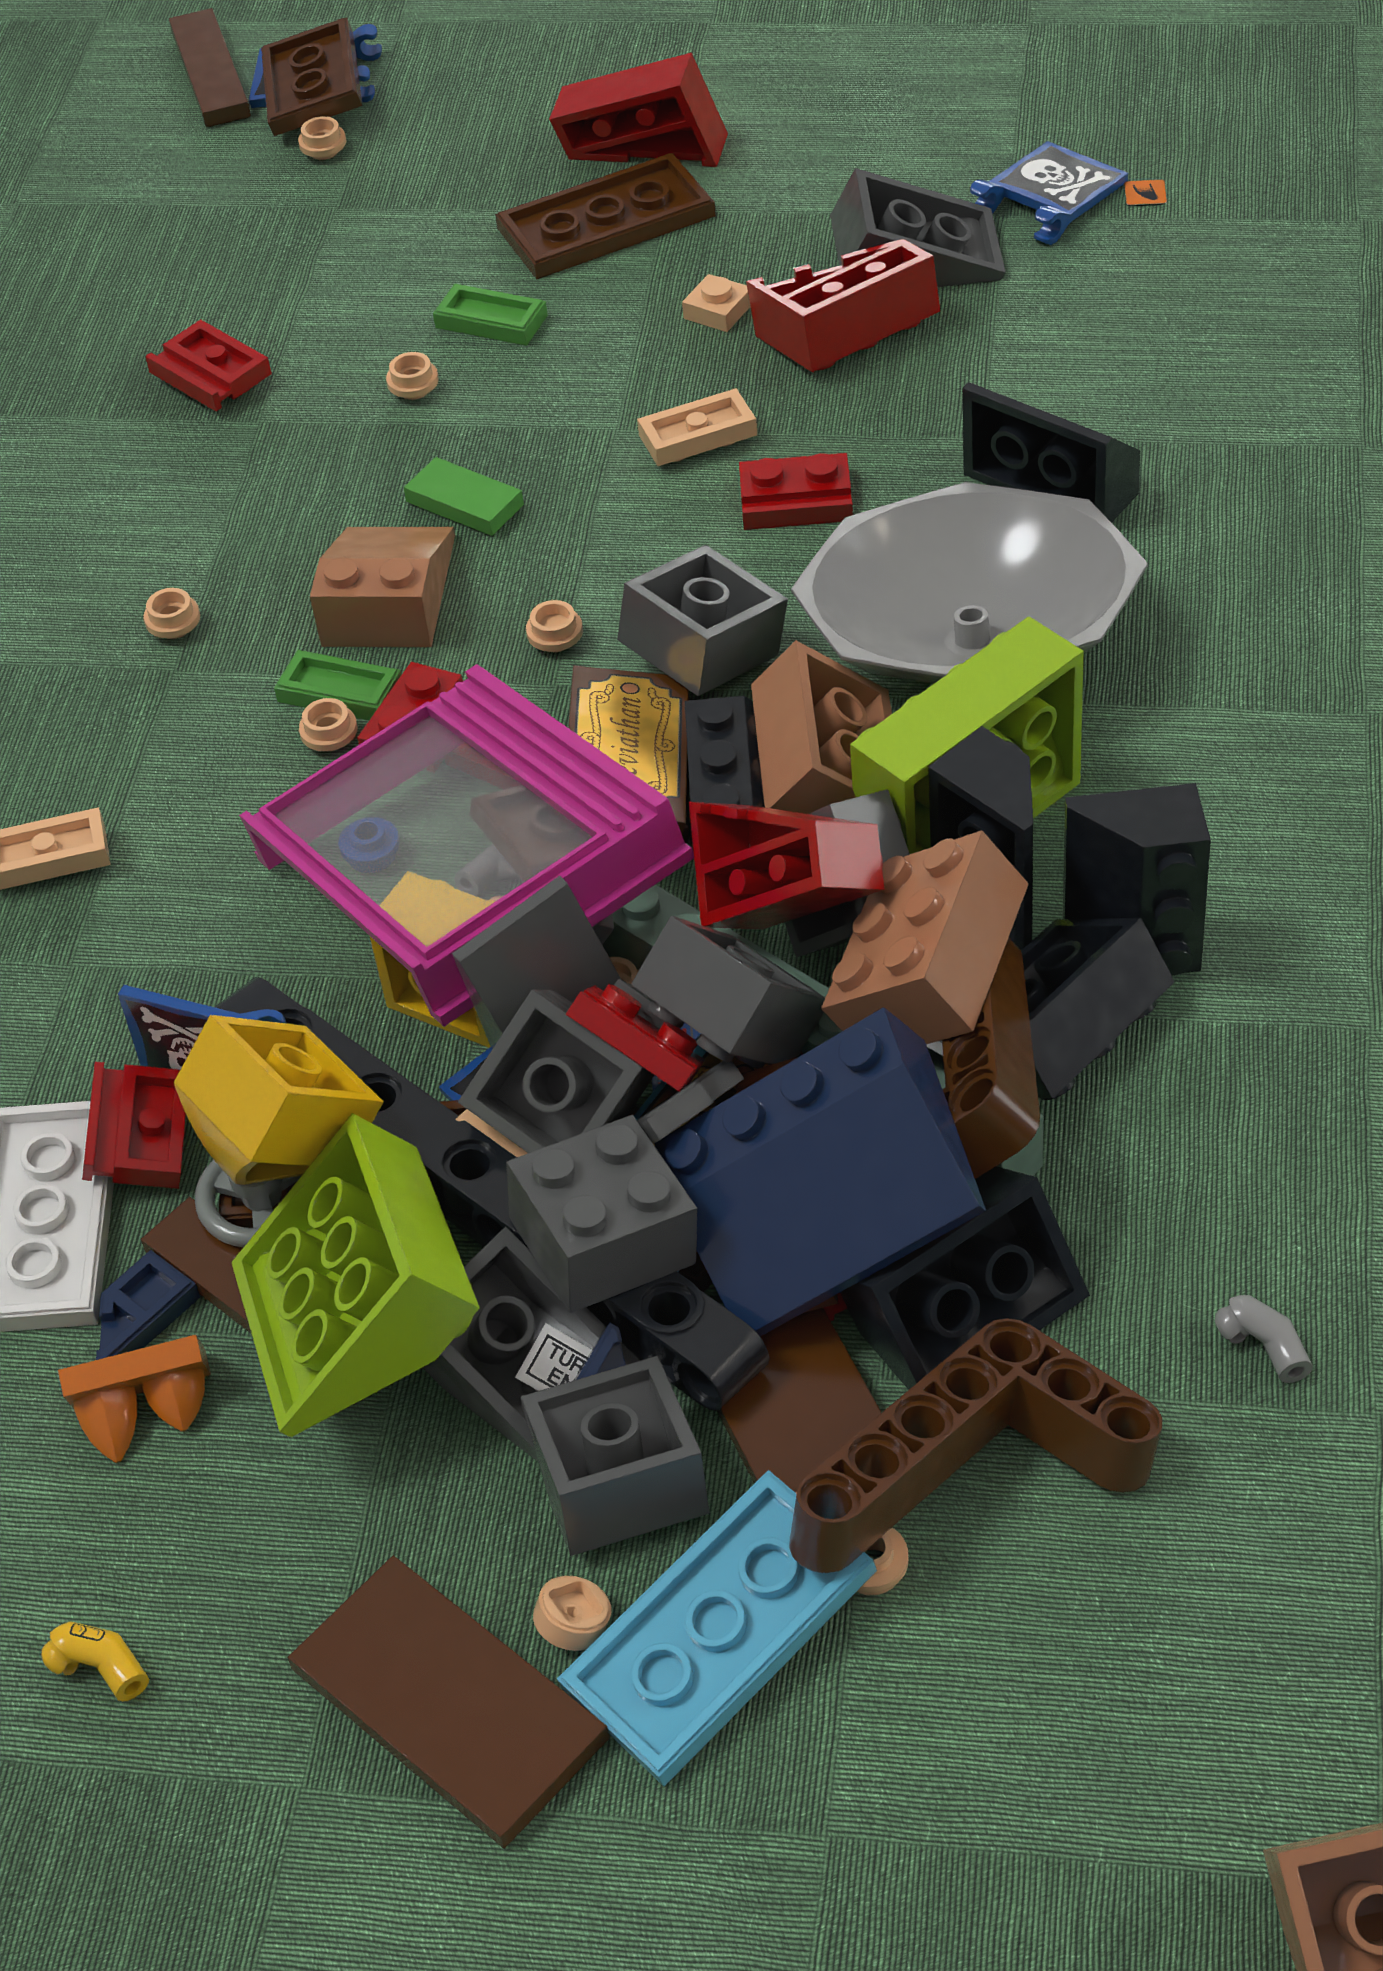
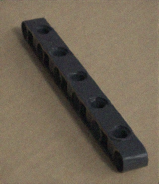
M254 977L215 1006V1008L239 1014L264 1009L276 1010L282 1013L287 1024L307 1026L384 1101L372 1124L417 1147L444 1218L483 1247L505 1227L527 1247L509 1218L506 1162L517 1158L467 1121L455 1120L458 1117L456 1113L317 1014L301 1006L260 977ZM677 1271L587 1307L605 1326L611 1323L619 1328L622 1343L640 1361L658 1356L669 1382L709 1410L717 1411L721 1409L769 1364L768 1349L756 1331L742 1319L699 1290L693 1282Z

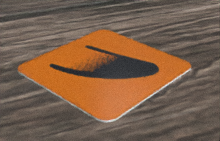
M1164 180L1126 181L1124 183L1127 205L1164 204L1167 202Z

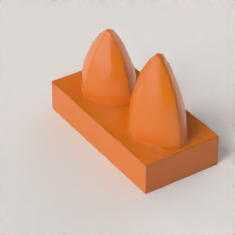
M197 1335L58 1370L63 1397L74 1408L82 1430L90 1442L114 1463L122 1461L134 1435L137 1419L136 1394L144 1393L149 1406L168 1425L180 1431H186L196 1418L202 1405L205 1392V1376L211 1375L206 1350Z

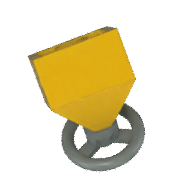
M210 1015L174 1081L183 1109L195 1133L207 1152L214 1159L202 1173L195 1191V1208L200 1222L218 1240L244 1248L274 1211L273 1207L279 1202L282 1191L299 1180L353 1113L372 1123L384 1101L307 1026ZM215 1193L241 1198L244 1205L252 1210L253 1228L236 1226L225 1220L216 1208Z

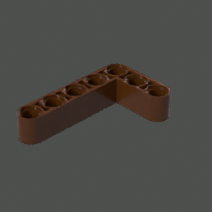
M1009 937L974 1031L942 1040L945 1088L942 1090L975 1179L1026 1147L1035 1136L1040 1124L1023 957L1020 948Z
M1009 1318L995 1320L984 1326L804 1477L797 1487L789 1541L792 1557L801 1566L814 1572H837L849 1566L1008 1425L1099 1486L1110 1491L1122 1493L1136 1491L1143 1487L1150 1477L1162 1431V1416L1159 1410L1147 1399L1035 1327L1021 1320Z

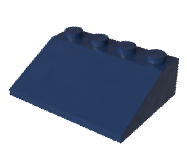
M884 1007L655 1143L657 1151L697 1207L696 1250L727 1310L746 1322L760 1337L986 1211L925 1040Z

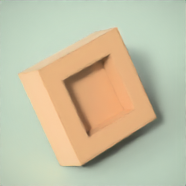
M708 274L682 301L683 318L728 332L750 308L747 285Z

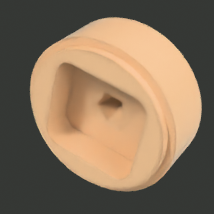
M560 1576L551 1579L542 1587L533 1611V1622L539 1634L552 1645L571 1651L586 1650L605 1632L611 1617V1604L604 1591L593 1582L576 1576Z

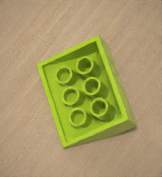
M1030 616L1007 632L998 634L985 648L964 663L955 665L946 676L919 695L909 698L900 709L875 727L863 731L850 744L852 788L855 796L860 797L888 789L895 812L901 822V830L909 854L931 848L928 767L983 726L1004 741L1016 744L1023 753L1029 756L1034 819L1080 784L1084 651Z
M353 1113L231 1262L280 1433L289 1437L305 1431L435 1361L454 1338L461 1336L467 1330L474 1314L480 1308L417 1147Z

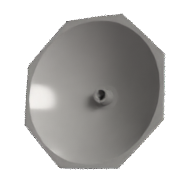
M964 482L845 517L795 582L791 592L841 660L871 674L934 684L946 676L955 665L964 663L989 645L998 634L1007 632L1028 616L1079 647L1084 653L1103 640L1148 567V563L1122 533L1088 499Z

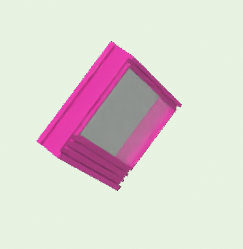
M478 664L465 671L468 679L463 682H457L454 688L448 692H441L434 701H427L268 802L259 808L258 813L251 815L246 810L239 815L254 844L258 861L268 870L286 861L412 973L431 1016L443 1027L474 1007L452 953L559 875L568 883L589 923L593 927L694 859L693 849L684 842L667 797Z

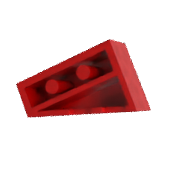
M692 52L562 86L549 118L568 159L628 162L630 157L657 158L673 153L680 160L702 161V166L717 167L728 136V132Z
M900 239L841 255L842 265L812 273L809 264L793 268L795 278L765 286L762 277L748 280L746 284L755 336L811 372L830 368L837 360L858 350L872 348L879 340L900 330L914 328L920 324L921 320L940 312L933 255L905 239Z
M689 801L702 926L708 928L763 930L885 890L882 870L883 859L880 852L877 824L750 805Z

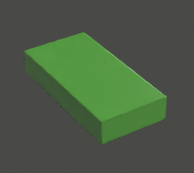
M454 284L433 312L435 328L525 346L529 344L548 316L546 301L461 284Z
M435 457L403 487L406 502L490 536H493L524 505L522 490L438 457Z
M297 650L275 685L274 690L277 702L304 708L319 699H338L354 713L356 718L369 721L402 673L399 669Z

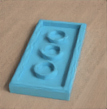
M769 1470L557 1678L561 1688L603 1722L608 1728V1733L663 1786L730 1721L877 1571L874 1560L865 1552L849 1566L837 1572L820 1573L801 1566L792 1557L789 1549L796 1493Z

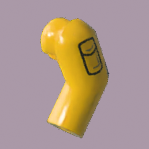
M67 1622L50 1632L51 1640L42 1648V1661L55 1674L63 1672L64 1675H71L78 1669L80 1663L96 1667L118 1701L124 1702L134 1699L149 1684V1677L122 1637L114 1631L75 1622Z

